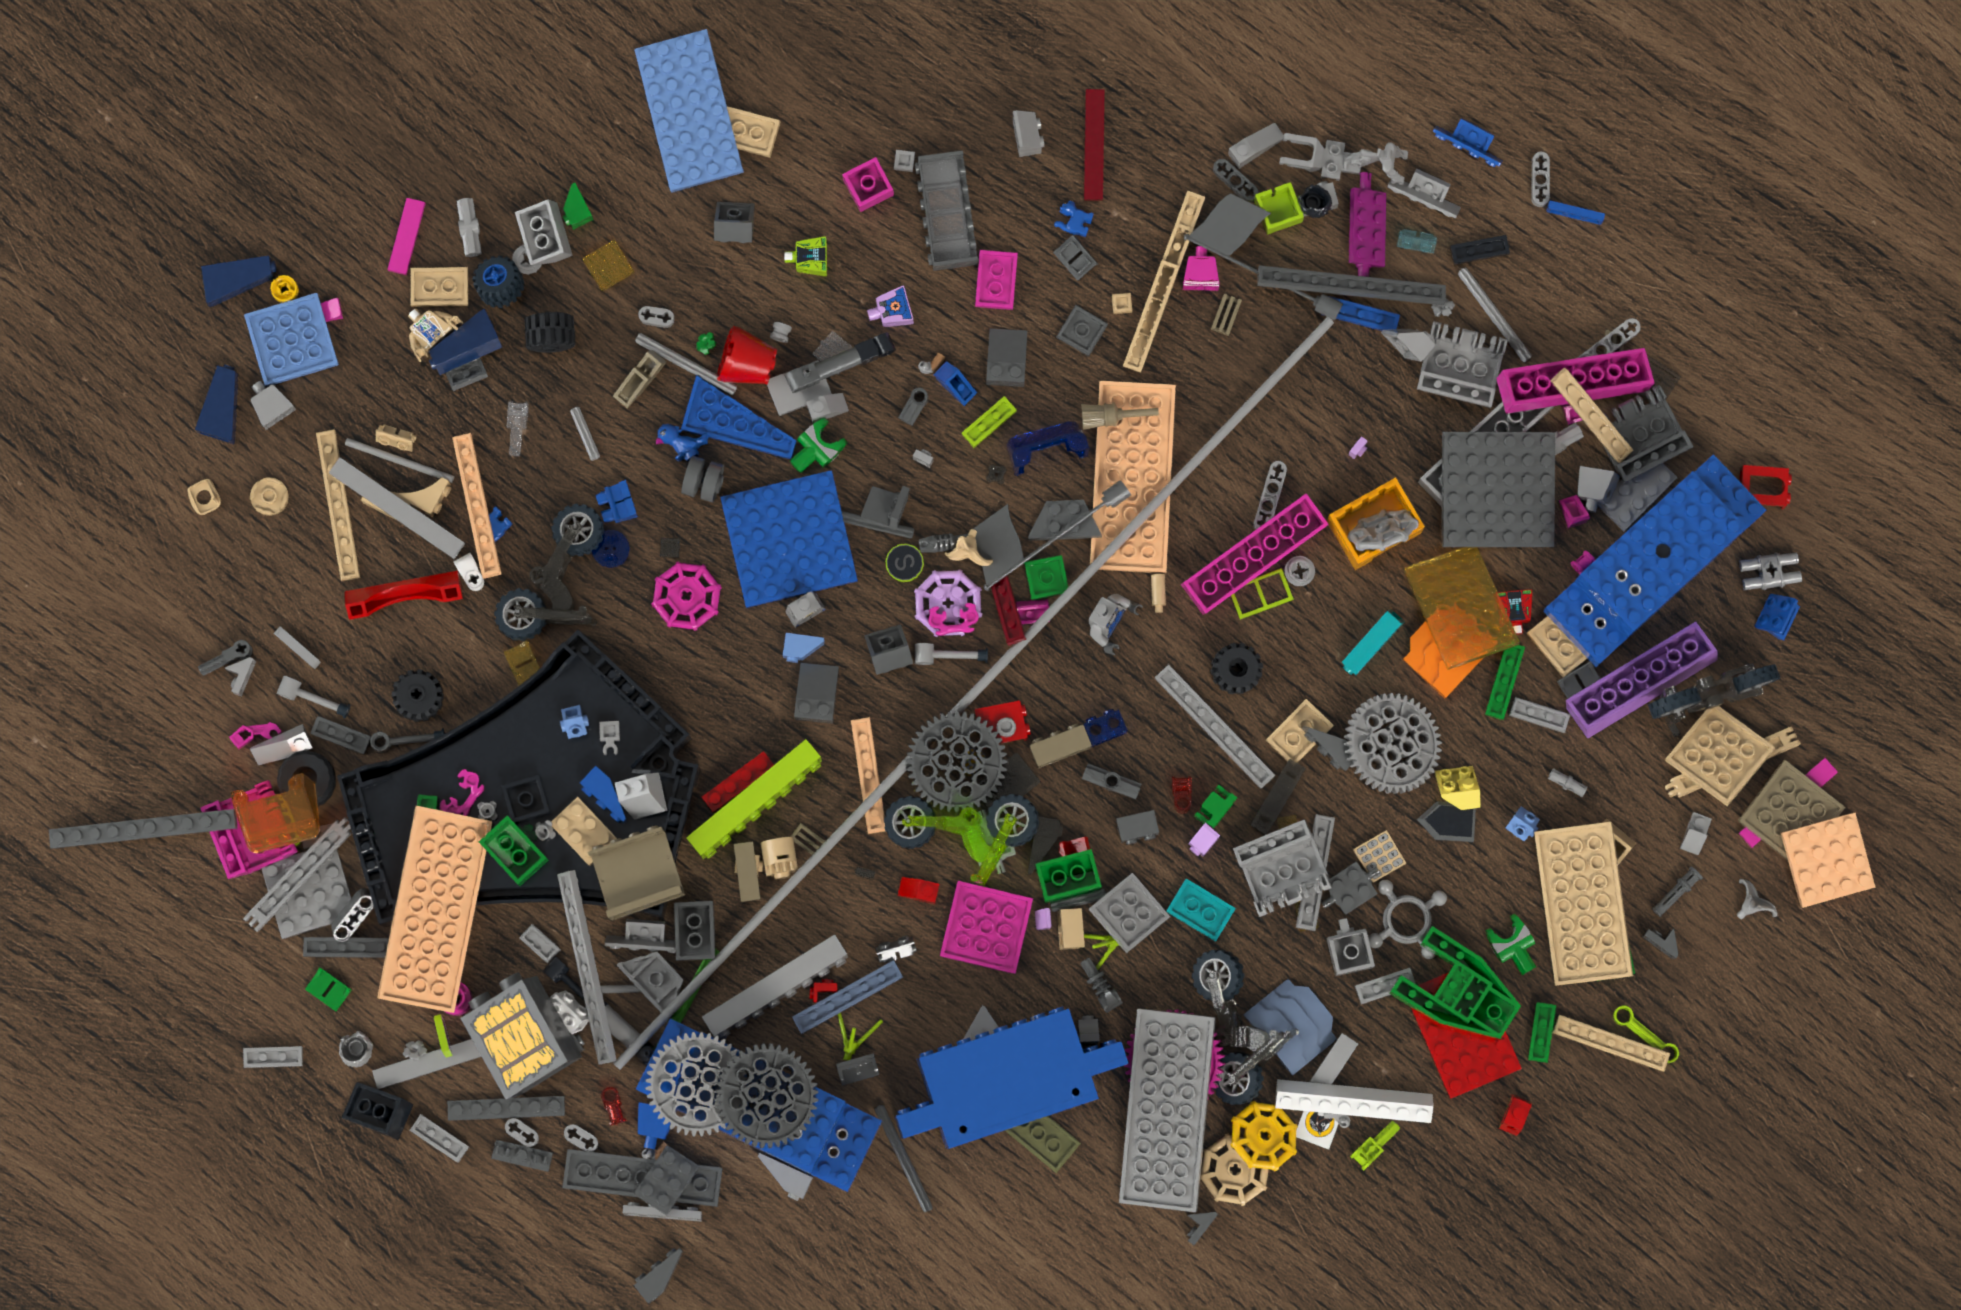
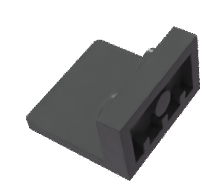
M872 486L862 511L861 519L897 530L908 501L910 488L902 486L901 492L893 493Z

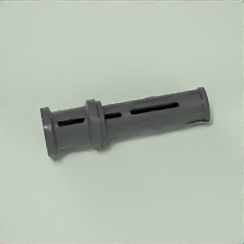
M1690 866L1689 871L1682 878H1678L1677 884L1652 908L1654 913L1661 917L1685 892H1690L1692 890L1691 887L1698 880L1703 879L1701 874Z

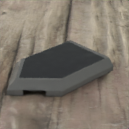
M1437 801L1417 819L1435 840L1474 842L1476 808L1460 810L1449 802Z

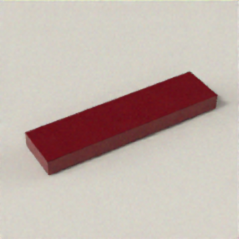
M1007 575L994 584L991 589L1007 645L1010 646L1027 639L1010 579Z

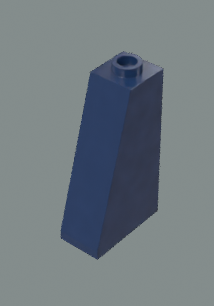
M269 256L201 266L207 305L213 307L274 279V272H276L275 261H272Z
M483 309L460 326L457 331L455 330L429 351L432 357L429 359L433 370L437 369L439 375L502 348L486 310Z
M217 365L195 430L199 434L234 444L238 374L234 371L235 368L223 365L221 367Z

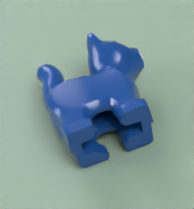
M1073 201L1064 203L1060 207L1061 210L1059 212L1065 216H1071L1067 224L1055 221L1054 226L1060 227L1063 231L1069 232L1072 235L1086 237L1089 227H1084L1083 223L1091 224L1094 213H1086L1081 209H1077Z
M496 506L489 514L495 542L504 536L507 529L512 526L507 517L503 521L498 520L502 514Z

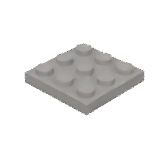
M1133 873L1089 908L1090 912L1126 953L1170 918L1169 914Z

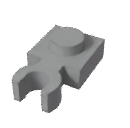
M599 722L600 742H606L603 747L604 755H607V749L610 747L614 748V754L617 755L618 748L615 745V741H620V722Z

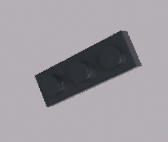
M1506 235L1450 246L1454 265L1510 254Z

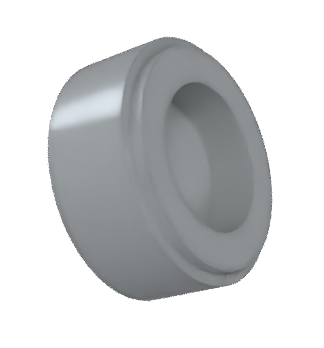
M1002 718L997 723V731L1002 737H1011L1016 731V724L1011 718Z

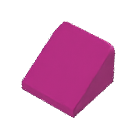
M339 298L321 303L326 322L343 319Z
M1570 404L1561 405L1568 425L1582 421Z

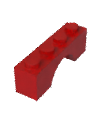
M763 751L703 795V801L713 814L717 813L773 767L774 764Z

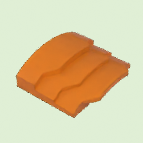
M1454 605L1450 610H1436L1410 637V652L1403 660L1445 699L1498 642L1468 617L1457 605Z

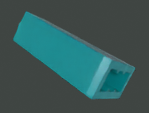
M1392 609L1388 610L1342 661L1344 670L1350 675L1353 673L1357 675L1405 621Z

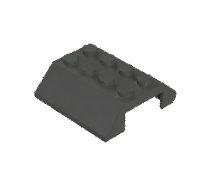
M1660 385L1652 388L1653 394L1650 390L1645 391L1646 397L1649 400V404L1645 406L1642 398L1638 395L1635 397L1637 405L1633 398L1618 405L1620 414L1616 407L1611 409L1616 420L1612 422V425L1633 451L1621 463H1618L1604 446L1603 448L1624 482L1693 448L1685 430L1682 431L1666 401V395Z

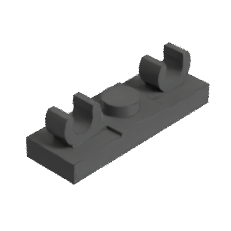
M496 1140L491 1159L549 1172L553 1153Z

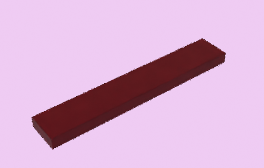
M1086 89L1084 201H1103L1105 89Z

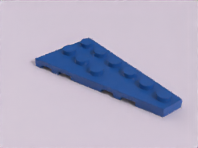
M696 375L682 423V431L701 436L704 433H708V438L792 459L796 445L795 439Z

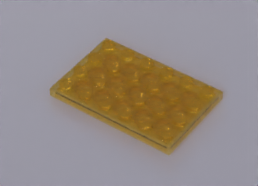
M1462 547L1404 568L1405 575L1447 670L1519 645L1520 641L1477 547Z

